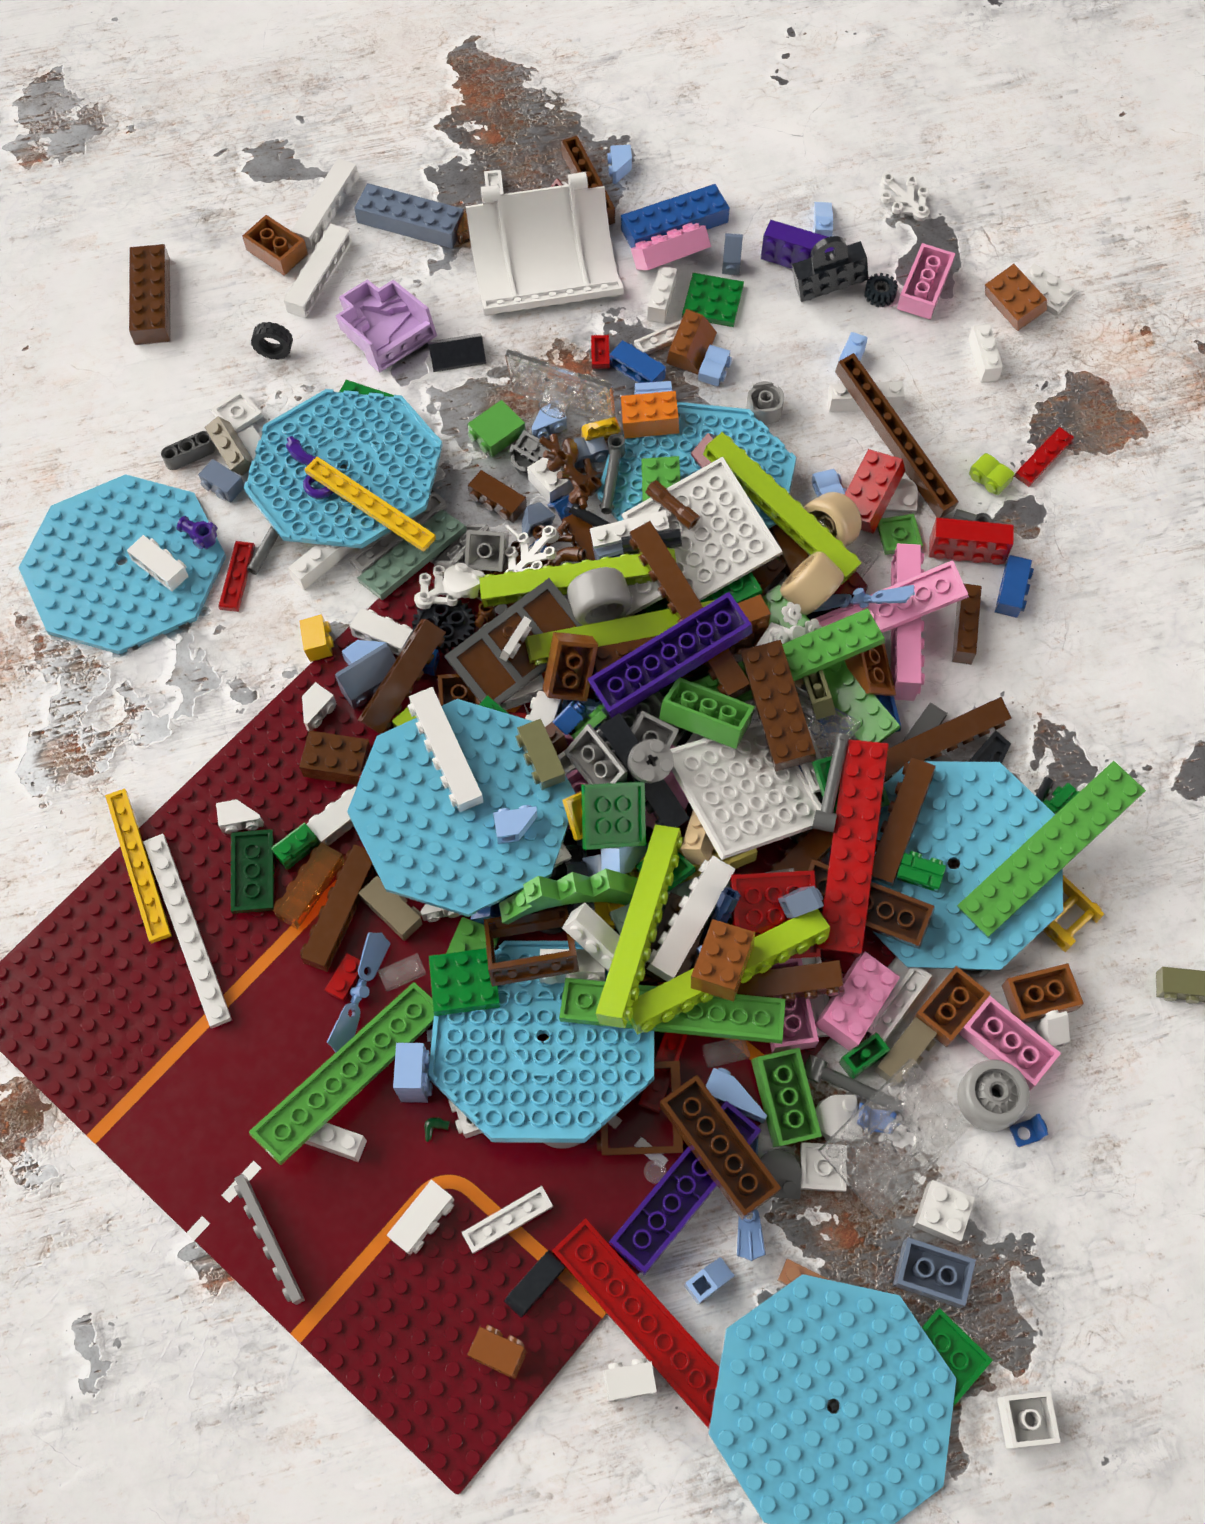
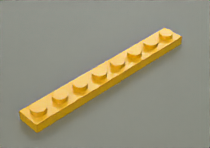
M316 457L305 468L307 475L424 552L436 540L435 534L319 457Z
M124 788L107 794L105 797L149 942L152 944L171 937L172 935L127 790Z

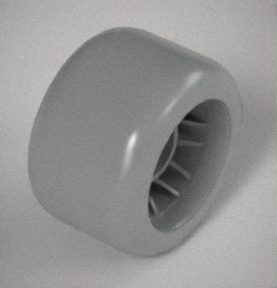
M602 567L589 570L573 579L568 586L567 595L575 620L581 625L622 618L632 606V598L625 577L615 568Z
M985 1060L973 1066L962 1078L958 1087L957 1100L960 1111L968 1122L979 1129L993 1132L1009 1128L1024 1115L1029 1105L1030 1091L1025 1077L1016 1067L1001 1060ZM991 1089H995L999 1093L1000 1098L993 1096Z

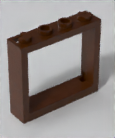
M567 905L533 912L510 924L502 923L501 916L484 919L488 970L492 987L579 972L575 941L568 933L569 951L496 963L494 938L563 927L569 917Z
M654 1062V1069H670L671 1093L680 1087V1062ZM607 1122L601 1127V1137H597V1151H602V1156L683 1153V1138L673 1126V1146L608 1148Z

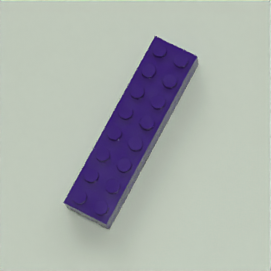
M730 592L591 676L588 678V681L605 710L612 718L618 713H624L752 634V625Z
M726 1100L721 1108L751 1146L760 1135L761 1129ZM687 1147L609 1241V1245L644 1276L717 1188L715 1182L689 1147Z

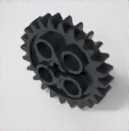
M461 599L458 600L455 606L432 604L428 609L417 608L418 614L413 615V632L421 619H427L446 632L443 636L445 638L444 642L439 648L436 647V649H441V653H444L445 649H448L449 652L452 651V647L456 648L475 633V615L471 608L468 609L467 603L462 605Z

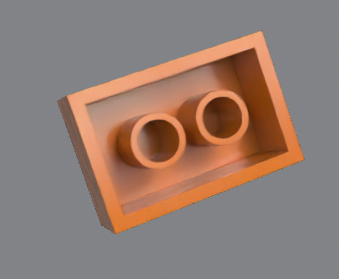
M676 391L621 396L624 439L679 434Z

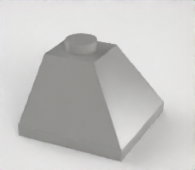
M467 530L465 564L467 567L476 570L503 571L507 558L505 550L509 544V533Z

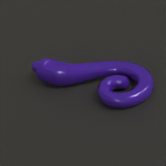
M293 436L287 438L286 448L291 457L297 462L308 466L316 458V456L304 450L298 439H295ZM309 475L303 481L305 492L312 498L323 499L334 493L327 487L321 489L313 488L311 484L318 481Z

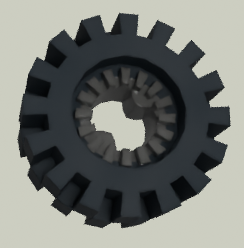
M876 273L874 277L871 275L869 280H867L864 296L867 298L866 301H871V305L875 303L876 307H879V305L885 307L886 304L889 306L896 298L897 281L894 280L893 276L889 278V274L883 276V273H880V276H878Z

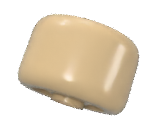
M828 492L815 498L803 507L809 514H813L823 527L828 528L837 540L842 541L845 547L852 544L859 536L862 525L861 515L856 504L846 495L838 492Z
M815 552L787 577L780 588V592L788 602L800 605L801 614L808 615L832 596L841 585L844 574L825 553Z

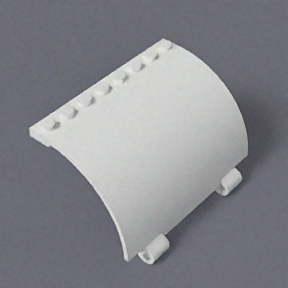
M586 172L568 174V185L500 194L499 185L481 187L483 204L466 206L471 247L484 315H495L502 312L510 313L516 310H530L535 307H548L555 304L563 305L569 302H582L589 299H600L608 296L616 297L624 294L611 244L605 187L588 188Z

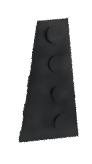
M994 731L968 762H1000L1002 764L1011 743L999 732Z

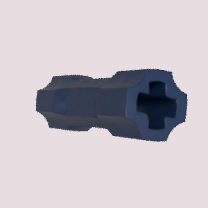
M724 887L709 923L702 933L701 945L704 943L712 919L724 923L728 922L741 897L738 891L733 890L731 887Z

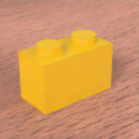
M322 614L300 620L303 650L309 661L312 662L333 656L331 648L334 647L332 637L329 636V633L332 632L329 621H325Z

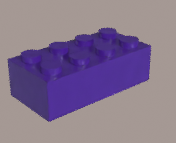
M770 219L763 235L761 259L793 269V263L811 258V250L814 245L820 240L827 238V236ZM833 247L826 249L825 253L834 250Z

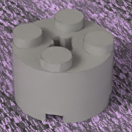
M758 382L748 392L746 409H750L754 413V417L765 425L776 423L782 414L784 392L779 386L778 388L774 386L772 382Z
M644 740L631 749L627 766L631 775L638 781L645 783L658 782L667 777L674 765L673 754L670 748L661 740ZM649 758H653L654 762L652 764L647 765L646 761H648Z

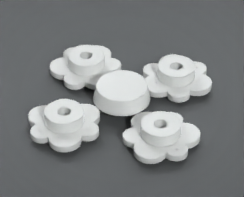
M789 602L787 606L782 608L783 619L794 626L790 628L789 635L787 632H784L782 627L772 628L768 641L773 642L781 639L782 644H784L789 638L790 640L796 639L822 628V626L819 625L817 619L806 621L804 628L796 625L798 620L802 618L800 613L801 607L799 604Z

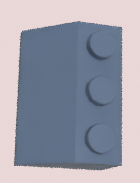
M384 643L335 674L341 693L353 709L365 705L373 697L396 659L387 643Z

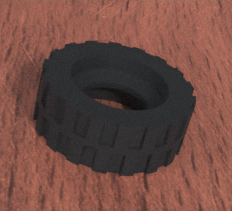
M272 322L257 324L251 338V346H253L254 351L265 358L276 360L289 356L293 343L290 331L284 326ZM264 338L277 340L280 344L270 343Z

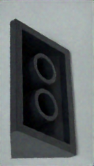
M481 333L428 342L433 372L486 364Z

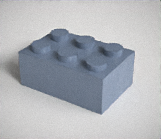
M908 1237L902 1244L893 1286L960 1309L966 1306L976 1259Z

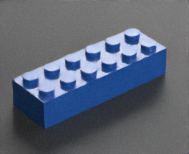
M712 184L622 214L621 231L630 248H633L640 241H652L651 238L654 236L667 235L668 231L683 229L682 226L689 223H699L700 226H706V230L726 224L729 221L730 208L716 184Z

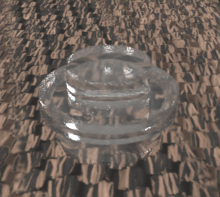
M651 1160L644 1167V1176L651 1183H658L666 1174V1167L659 1160Z

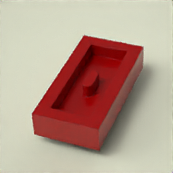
M591 335L592 369L610 368L609 335Z
M346 953L326 986L325 992L345 1001L351 988H353L359 978L358 968L361 960Z

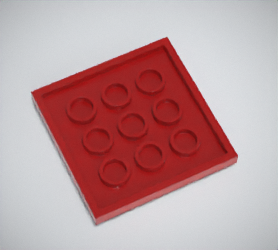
M814 870L731 875L729 880L730 887L741 895L732 912L733 926L755 932V937L791 920L792 918L786 917L778 899L799 888L815 886ZM816 943L810 946L804 953H797L789 959L821 957L820 948H818Z

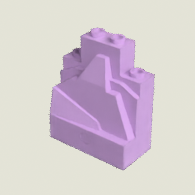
M367 279L339 297L344 310L336 315L340 330L364 351L368 363L379 373L437 336L429 308L394 280L378 288Z

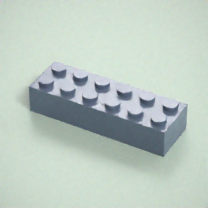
M367 183L354 208L356 220L359 224L453 249L465 225L464 210L462 208Z

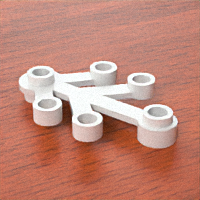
M885 173L881 177L880 186L883 189H892L898 195L892 196L890 192L884 191L880 198L883 203H893L891 210L894 214H912L917 221H924L930 214L929 208L925 206L926 197L929 192L927 187L921 186L918 189L919 203L914 201L917 177L909 176L907 178V193L894 182L895 179L891 173ZM902 204L909 205L910 207H903Z
M546 526L543 529L542 537L530 551V538L525 532L520 533L517 540L521 545V561L516 565L518 552L515 547H508L505 550V554L508 558L509 569L505 572H520L528 568L540 569L544 567L541 561L554 559L557 556V552L551 546L547 547L543 553H537L546 543H554L558 540L559 533L557 529L553 526Z
M437 565L434 567L435 588L429 592L428 585L431 583V576L427 573H422L419 576L421 592L414 596V601L418 608L428 609L432 604L457 605L458 598L444 591L442 583L445 568L443 566ZM439 595H447L446 597H437ZM462 595L461 597L469 598L470 595Z

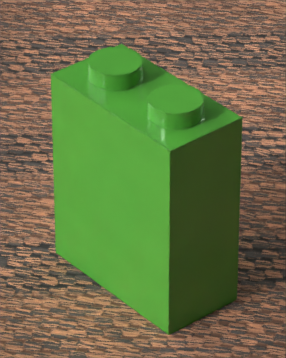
M502 400L467 424L469 438L473 442L476 441L484 453H488L491 457L519 439L523 430H525V422Z

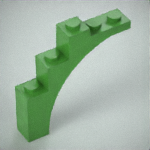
M606 868L591 877L571 872L557 881L537 876L523 884V890L499 903L502 923L510 924L530 913L567 904L606 902L628 905L631 903L638 878Z

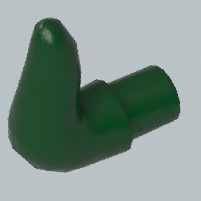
M437 1117L427 1119L424 1125L426 1142L431 1140L434 1128L448 1130L450 1121Z

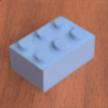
M396 1043L393 1088L401 1102L428 1103V1096H432V1082H430L428 1076L430 1055L429 1050H426L423 1043Z

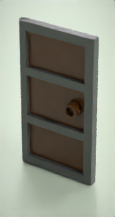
M550 578L445 655L446 660L480 703L488 695L501 705L546 671L547 663L536 665L535 662H529L525 640L524 642L521 640L518 642L521 646L513 659L509 657L507 661L499 658L524 616L531 620L529 624L531 630L528 636L583 626L575 620L569 602Z

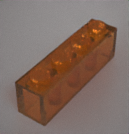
M322 842L318 847H315L310 854L308 862L300 867L296 879L288 884L284 896L276 901L273 910L276 917L298 930L344 864L343 855Z

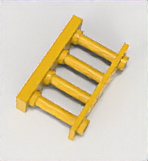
M1063 875V892L1069 898L1063 903V912L1043 932L1066 952L1076 942L1073 935L1090 919L1097 923L1104 916V913L1097 903L1092 902ZM1074 904L1078 905L1085 913L1068 929L1061 927L1057 920Z

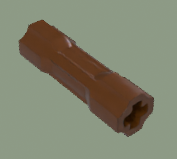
M657 480L650 483L645 494L671 512L682 525L690 530L698 523L700 516L688 506L683 505Z

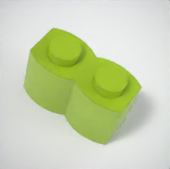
M984 453L971 466L969 475L973 481L983 484L987 491L999 495L1012 482L1014 472L1007 466L999 463L990 454Z

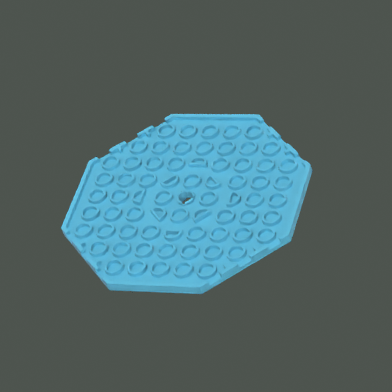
M325 389L263 425V434L255 450V459L252 460L248 472L249 477L244 484L246 494L283 541L362 549L391 530L336 493L323 499L310 497L303 488V481L308 476L305 473L307 465L299 463L291 457L286 448L287 438L293 436L295 439H298L307 453L326 461L411 519L427 509L443 445L440 438L402 395L387 397L380 393L364 395L359 394L357 391L344 390L341 393L334 392L333 389ZM348 465L347 469H341L340 466ZM313 482L311 484V486L315 489H321L325 487L324 485L319 484L318 482Z
M677 402L679 434L625 439L626 453L620 458L613 500L615 508L611 514L617 521L624 520L622 518L624 512L643 502L641 463L643 458L679 456L681 480L700 470L701 468L691 456V452L707 433L718 436L723 432L726 436H730L740 449L745 450L747 455L757 462L762 470L771 475L775 482L785 488L789 494L796 465V456L786 450L785 445L769 432V428L762 421H758L754 417V413L750 409ZM609 454L601 479L602 486L599 488L597 493L598 499L601 502L603 499L604 486L610 456ZM750 499L767 528L775 526L776 523Z
M125 474L50 506L19 566L20 573L47 633L112 653L123 654L127 652V649L135 645L141 646L152 641L153 637L162 633L164 635L179 629L178 626L187 622L190 624L197 621L226 559V555L217 537L213 546L207 550L204 548L199 549L193 544L194 540L189 537V534L177 530V523L182 516H187L189 520L195 523L200 521L209 522L195 493ZM143 535L149 540L151 538L154 539L162 550L167 549L176 561L179 559L186 565L187 568L185 570L188 577L173 592L131 560L127 549ZM125 558L127 559L126 564L118 565V562Z
M456 699L441 707L482 793L483 803L459 812L457 806H452L448 796L451 792L449 788L445 789L440 777L443 776L441 770L435 769L432 759L435 757L432 751L428 753L424 744L426 737L424 733L420 735L416 727L418 720L415 718L376 737L347 813L386 892L470 917L476 914L477 911L487 906L490 907L504 900L509 895L520 892L524 889L523 884L537 876L551 877L569 825L562 800L576 793L566 775L564 782L541 790L539 784L534 783L531 775L534 771L531 765L527 766L523 757L525 751L523 747L519 748L515 738L518 735L517 727L533 721ZM524 805L537 807L536 820L519 841L498 844L494 812L503 808H509L510 810L519 809V807Z
M924 761L936 765V771L905 853L909 854L910 851L922 854L924 859L937 858L943 861V865H946V870L939 892L897 880V876L893 887L875 880H871V882L934 905L935 911L920 949L876 932L873 933L907 968L954 969L957 966L961 970L1000 971L1063 912V869L988 938L957 905L1055 814L1000 762ZM903 767L884 784L890 803L891 801L895 802L898 795L895 794L898 782H902L905 775L902 774ZM889 805L881 807L877 840H881L883 835L880 832L883 821H888L890 813H887ZM950 859L959 860V868H949L948 861Z
M504 941L499 945V949L495 951L496 963L539 956L540 949H569L568 941ZM575 941L576 949H584ZM605 969V981H606L607 975H608V971ZM540 979L499 985L500 1007L434 1016L428 1076L429 1080L491 1142L585 1143L654 1081V1031L642 1032L637 1035L635 1030L630 1028L624 1029L560 1022L559 1016L564 983L546 984L540 983ZM541 1034L549 1036L544 1043L537 1039Z
M802 1274L726 1328L708 1435L764 1523L895 1524L944 1486L956 1377L900 1295ZM830 1399H836L839 1402L837 1413L832 1414L828 1411L827 1403Z

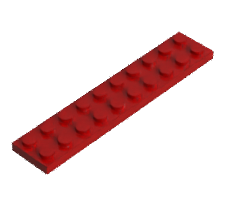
M851 739L848 741L840 779L836 809L837 817L833 832L822 914L830 926L828 939L822 944H818L820 949L862 955L889 748L888 743Z
M585 1218L552 1252L649 1362L652 1361V1366L709 1429L719 1375L718 1365Z

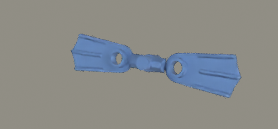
M909 585L881 590L872 596L865 594L863 588H858L853 592V598L850 594H833L813 612L829 610L835 607L845 608L850 603L859 604L861 608H866L872 602L876 604L907 603V600L915 595V586Z
M369 932L367 934L358 968L360 978L357 986L350 990L352 996L351 1003L344 1006L327 1040V1043L333 1048L335 1053L355 1036L360 1018L359 1002L362 998H366L369 995L366 981H370L375 977L390 946V942L383 933ZM365 967L368 969L367 975L364 973ZM350 1009L352 1010V1016H351V1017H349V1015H348V1011H349Z
M758 1137L750 1146L757 1156ZM757 1209L752 1212L753 1217L751 1219L744 1218L742 1220L740 1217L738 1219L737 1256L750 1261L766 1255L760 1216Z

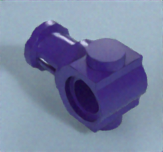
M182 516L179 519L176 527L177 530L189 534L197 548L207 550L215 544L216 531L218 529L215 524L205 521L195 523L189 520L187 516Z

